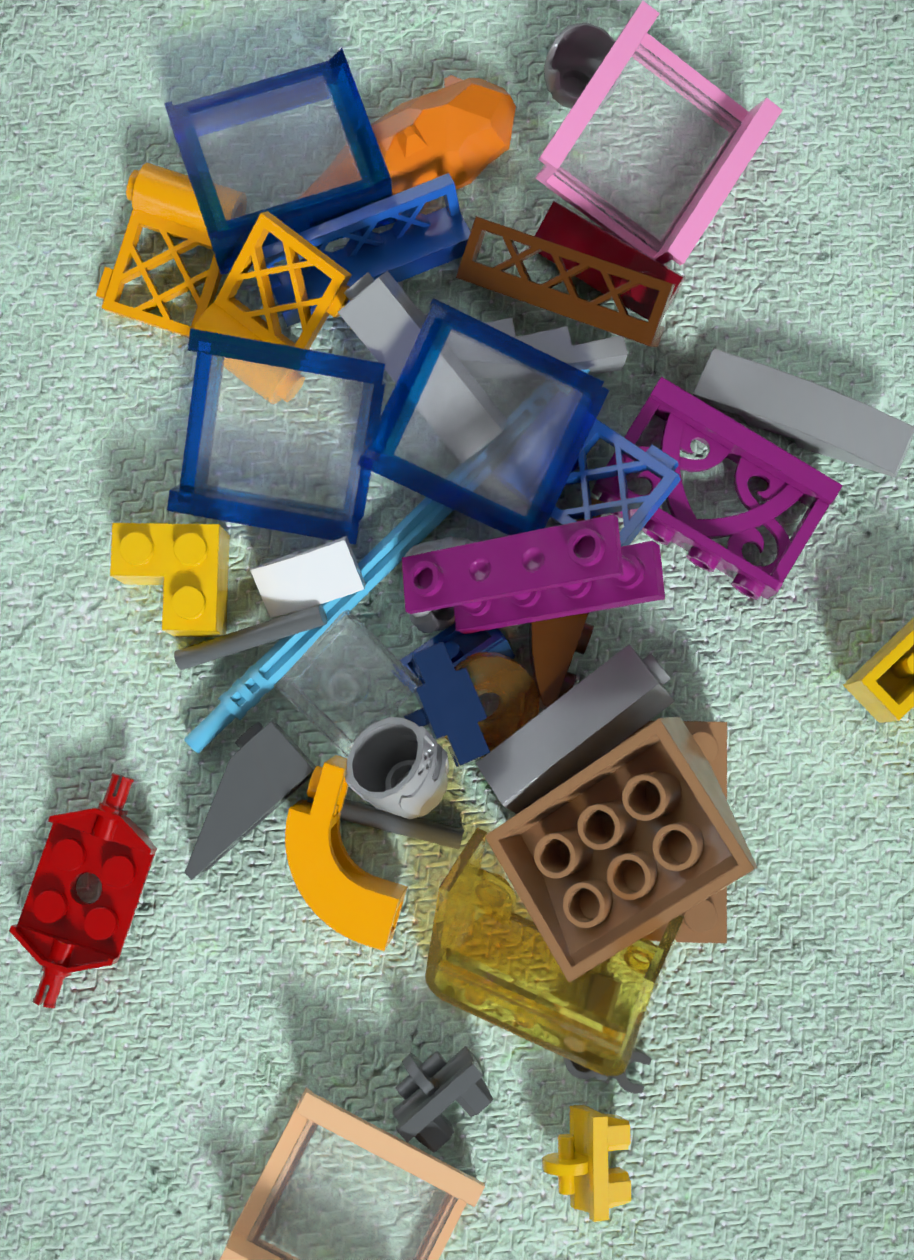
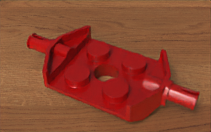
M112 773L102 803H99L98 808L49 816L48 822L53 824L18 923L11 925L9 929L10 933L42 965L44 972L35 998L32 1001L37 1005L44 1003L42 1007H56V1001L64 978L70 976L72 972L110 966L119 961L157 850L147 834L127 817L128 810L124 809L129 791L134 782V779ZM86 872L96 875L102 884L101 895L94 903L84 902L77 895L76 883L79 877Z

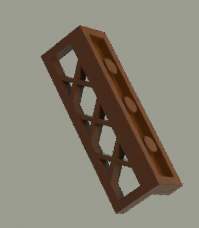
M477 216L475 217L456 278L650 347H658L665 328L660 325L675 287L672 283ZM486 231L503 237L512 258L495 267L476 261ZM514 241L530 246V248L519 253ZM541 251L552 255L560 272V275L543 284L531 281L523 263L524 260ZM562 258L579 263V265L567 270ZM515 265L520 276L505 272V270ZM589 268L601 271L610 291L592 301L579 297L571 279ZM611 275L629 280V282L616 288ZM564 282L569 294L552 287ZM638 285L659 291L648 321L629 315L620 295ZM613 299L618 311L601 304Z

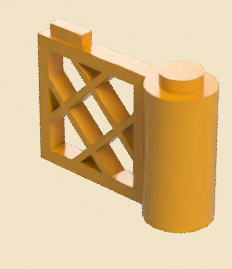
M145 163L140 170H134L129 177L126 196L128 200L132 201L133 210L114 269L104 267L96 296L104 299L101 308L107 312L190 338L197 320L214 302L231 246L237 240L243 227L247 210L246 194L160 166ZM143 227L160 232L169 248L143 262L136 248ZM171 236L184 241L175 246ZM198 245L215 250L210 268L191 278L180 255ZM174 258L185 282L159 294L149 271ZM134 259L137 266L130 269L132 260ZM142 275L153 298L135 308L119 303L124 285ZM205 283L200 296L196 287ZM189 290L197 304L191 326L173 321L165 306L166 302ZM158 307L163 317L148 312Z
M262 212L214 303L202 313L194 325L190 340L271 404H276L282 399L289 402L296 396L304 384L305 377L301 375L304 366L302 361L329 314L334 318L339 317L338 311L349 300L344 292L350 288L347 283L352 274L270 212ZM269 232L283 242L287 265L272 268L266 267L262 244ZM298 254L305 258L307 261L299 262ZM253 263L255 271L248 272ZM315 266L332 280L322 297L308 300L301 268ZM289 271L296 302L275 306L269 274ZM256 277L263 308L251 310L235 298L244 279ZM317 305L311 315L310 306ZM298 308L303 331L296 344L282 334L277 312ZM259 315H265L266 321L262 319Z

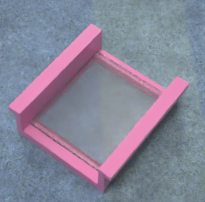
M642 1L538 160L545 165L535 179L605 231L662 264L673 260L677 264L682 265L783 110L768 98H765L749 112L647 33L660 13L645 1Z

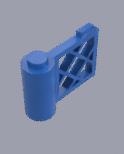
M571 390L567 395L557 391L493 470L492 475L503 487L521 501L534 506L559 525L577 522L574 519L585 518V520L593 519V516L622 511L624 527L619 532L621 546L630 545L681 481L679 474L675 472V469L679 466L678 461L653 444L645 452L594 418L592 414L596 410L595 406L579 392ZM600 438L615 448L617 465L588 470L586 455ZM624 455L634 462L624 463ZM579 465V470H580V471H579V472H573V471L577 468V466ZM650 471L661 479L650 495L635 498L628 497L627 474ZM618 476L621 500L592 505L589 481ZM581 483L583 507L560 510L549 502L561 486ZM638 508V510L631 517L630 510Z

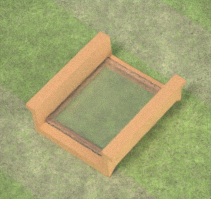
M306 1087L235 1223L219 1260H439L466 1204L468 1203L473 1207L476 1206L485 1188V1184L477 1180V1178L456 1169L314 1094Z

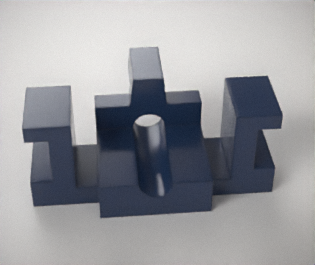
M444 642L414 653L411 659L418 678H422L425 684L414 690L421 709L403 717L416 723L419 727L428 725L435 740L447 736L451 745L448 749L456 767L490 753L478 725V722L485 720L487 716L466 667L458 671L455 670Z

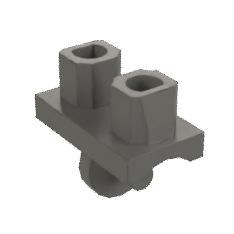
M466 1046L448 1062L438 1051L423 1063L413 1053L408 1054L402 1060L409 1076L396 1086L398 1093L405 1099L393 1109V1114L399 1124L396 1126V1130L407 1143L415 1137L429 1150L436 1152L450 1140L454 1133L452 1124L442 1114L447 1107L456 1100L472 1117L478 1115L492 1102L493 1097L483 1079L478 1061Z

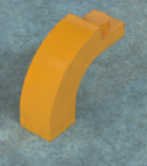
M335 755L324 762L323 767L317 765L312 773L307 796L314 798L313 803L301 799L288 810L285 829L288 865L293 880L305 902L325 924L353 941L385 951L394 937L408 886L369 874L361 869L348 855L340 834L341 810L349 787L345 780L347 758Z

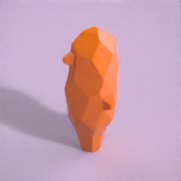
M449 75L444 78V88L401 103L353 136L325 173L296 202L306 214L311 226L315 227L447 173L453 179L456 190L470 184L488 164L509 149L516 105L509 93L500 86L481 78L462 80Z

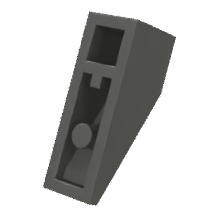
M257 722L235 742L240 750L228 762L184 872L191 880L202 877L311 778L316 766L277 723L269 722L263 727L260 722Z

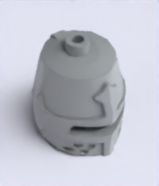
M388 717L371 724L355 739L347 758L345 780L353 791L363 800L370 802L375 808L407 819H413L427 815L439 805L447 790V775L450 769L448 755L423 726L419 727L416 723L402 717Z

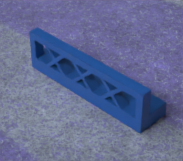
M447 173L298 234L351 273L352 276L347 283L351 287L367 272L376 280L388 271L398 283L463 257L471 231L461 215L455 183L450 174ZM444 196L446 207L427 215L419 213L426 202ZM389 217L397 219L392 228L382 233L372 231L381 220ZM341 236L350 238L342 249L334 252L324 250L331 240ZM281 240L262 247L267 268H272L274 263L286 259ZM298 254V257L302 258L300 262L307 261L305 258ZM315 266L301 268L308 300L322 297L332 279ZM289 271L269 274L272 292L278 305L296 302ZM317 305L310 306L311 315ZM298 308L281 311L287 327L301 322Z

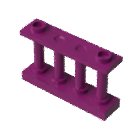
M614 514L402 557L405 612L414 614L454 606L456 631L464 634L665 599L660 545L654 541L621 546L618 517Z

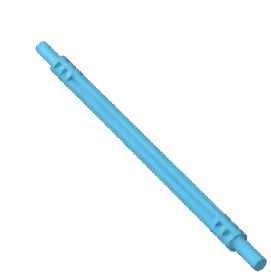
M590 370L567 371L558 375L551 373L545 379V382L538 386L528 398L522 401L519 407L507 418L505 428L501 434L457 466L358 563L366 584L365 589L321 604L327 616V624L280 639L254 665H251L245 671L246 673L241 678H238L227 692L225 691L218 698L221 703L184 738L185 742L199 754L235 718L241 720L248 710L255 707L261 701L260 699L266 693L268 694L292 667L402 561V557H405L409 549L418 545L493 472L554 394L560 391L568 395Z

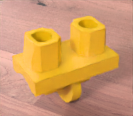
M586 1105L569 1106L570 1134L558 1135V1152L543 1156L542 1170L545 1173L558 1176V1192L563 1195H570L571 1207L588 1212L589 1219L593 1222L609 1220V1208L631 1201V1180L628 1172L620 1167L608 1168V1151L625 1150L631 1144L630 1123L618 1115L600 1113Z

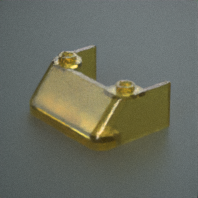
M477 828L439 886L425 973L428 987L441 1000L594 1072L606 1076L623 1074L635 1051L666 973L684 916L679 915L668 923L659 945H655L653 942L642 938L575 980L568 982L535 923L514 913L516 895L507 880L496 873H490L481 869L487 832Z

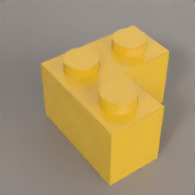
M112 523L110 576L125 585H164L163 631L174 637H219L226 634L230 535L220 524Z
M914 617L843 684L879 723L899 721L914 707Z

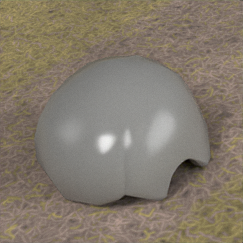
M589 23L568 25L555 38L550 47L544 65L545 83L547 90L552 94V98L563 107L570 109L573 107L615 43V40L604 29ZM620 76L617 78V80L615 81V83L613 84V86L611 87V89L609 90V92L607 93L599 107H602L603 104L612 96V94L615 91L614 88L617 87L620 81Z

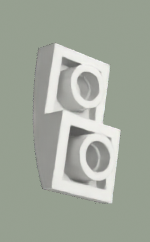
M347 536L302 553L301 551L291 553L253 567L250 570L270 618L323 604L364 590L366 586Z

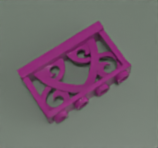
M661 377L624 438L636 444L655 414L666 421L660 450L678 461L679 466L675 469V472L679 474L680 478V469L689 472L705 471L717 466L725 458H728L737 464L734 475L735 490L739 500L748 511L724 518L697 519L687 500L681 478V481L666 498L671 515L658 508L642 531L651 539L661 544L668 545L672 541L688 551L686 558L699 568L708 572H714L716 568L733 579L731 585L740 593L756 600L760 596L768 599L779 592L784 580L843 485ZM693 440H698L707 446L708 454L704 459L694 460L681 457L680 450L686 454L693 455L694 452L690 448V443ZM638 446L645 452L649 449V447ZM615 452L606 466L617 465ZM624 455V463L633 462L632 459ZM643 471L637 476V478H645L651 483L652 489L646 495H650L661 481L660 478L650 471ZM618 476L597 480L591 492L599 497L598 500L605 503L621 500ZM753 476H758L766 481L768 485L766 491L755 492L760 499L765 501L762 505L754 499L748 489V480ZM628 489L629 498L646 496L636 494ZM799 501L809 508L789 539L786 531L775 518ZM638 508L630 510L631 517L638 510ZM622 511L610 513L623 518ZM764 525L776 541L777 555L775 560L769 565L754 566L743 557L742 547L744 544L752 543L762 553L764 540L761 533L755 528ZM729 537L726 548L711 540Z

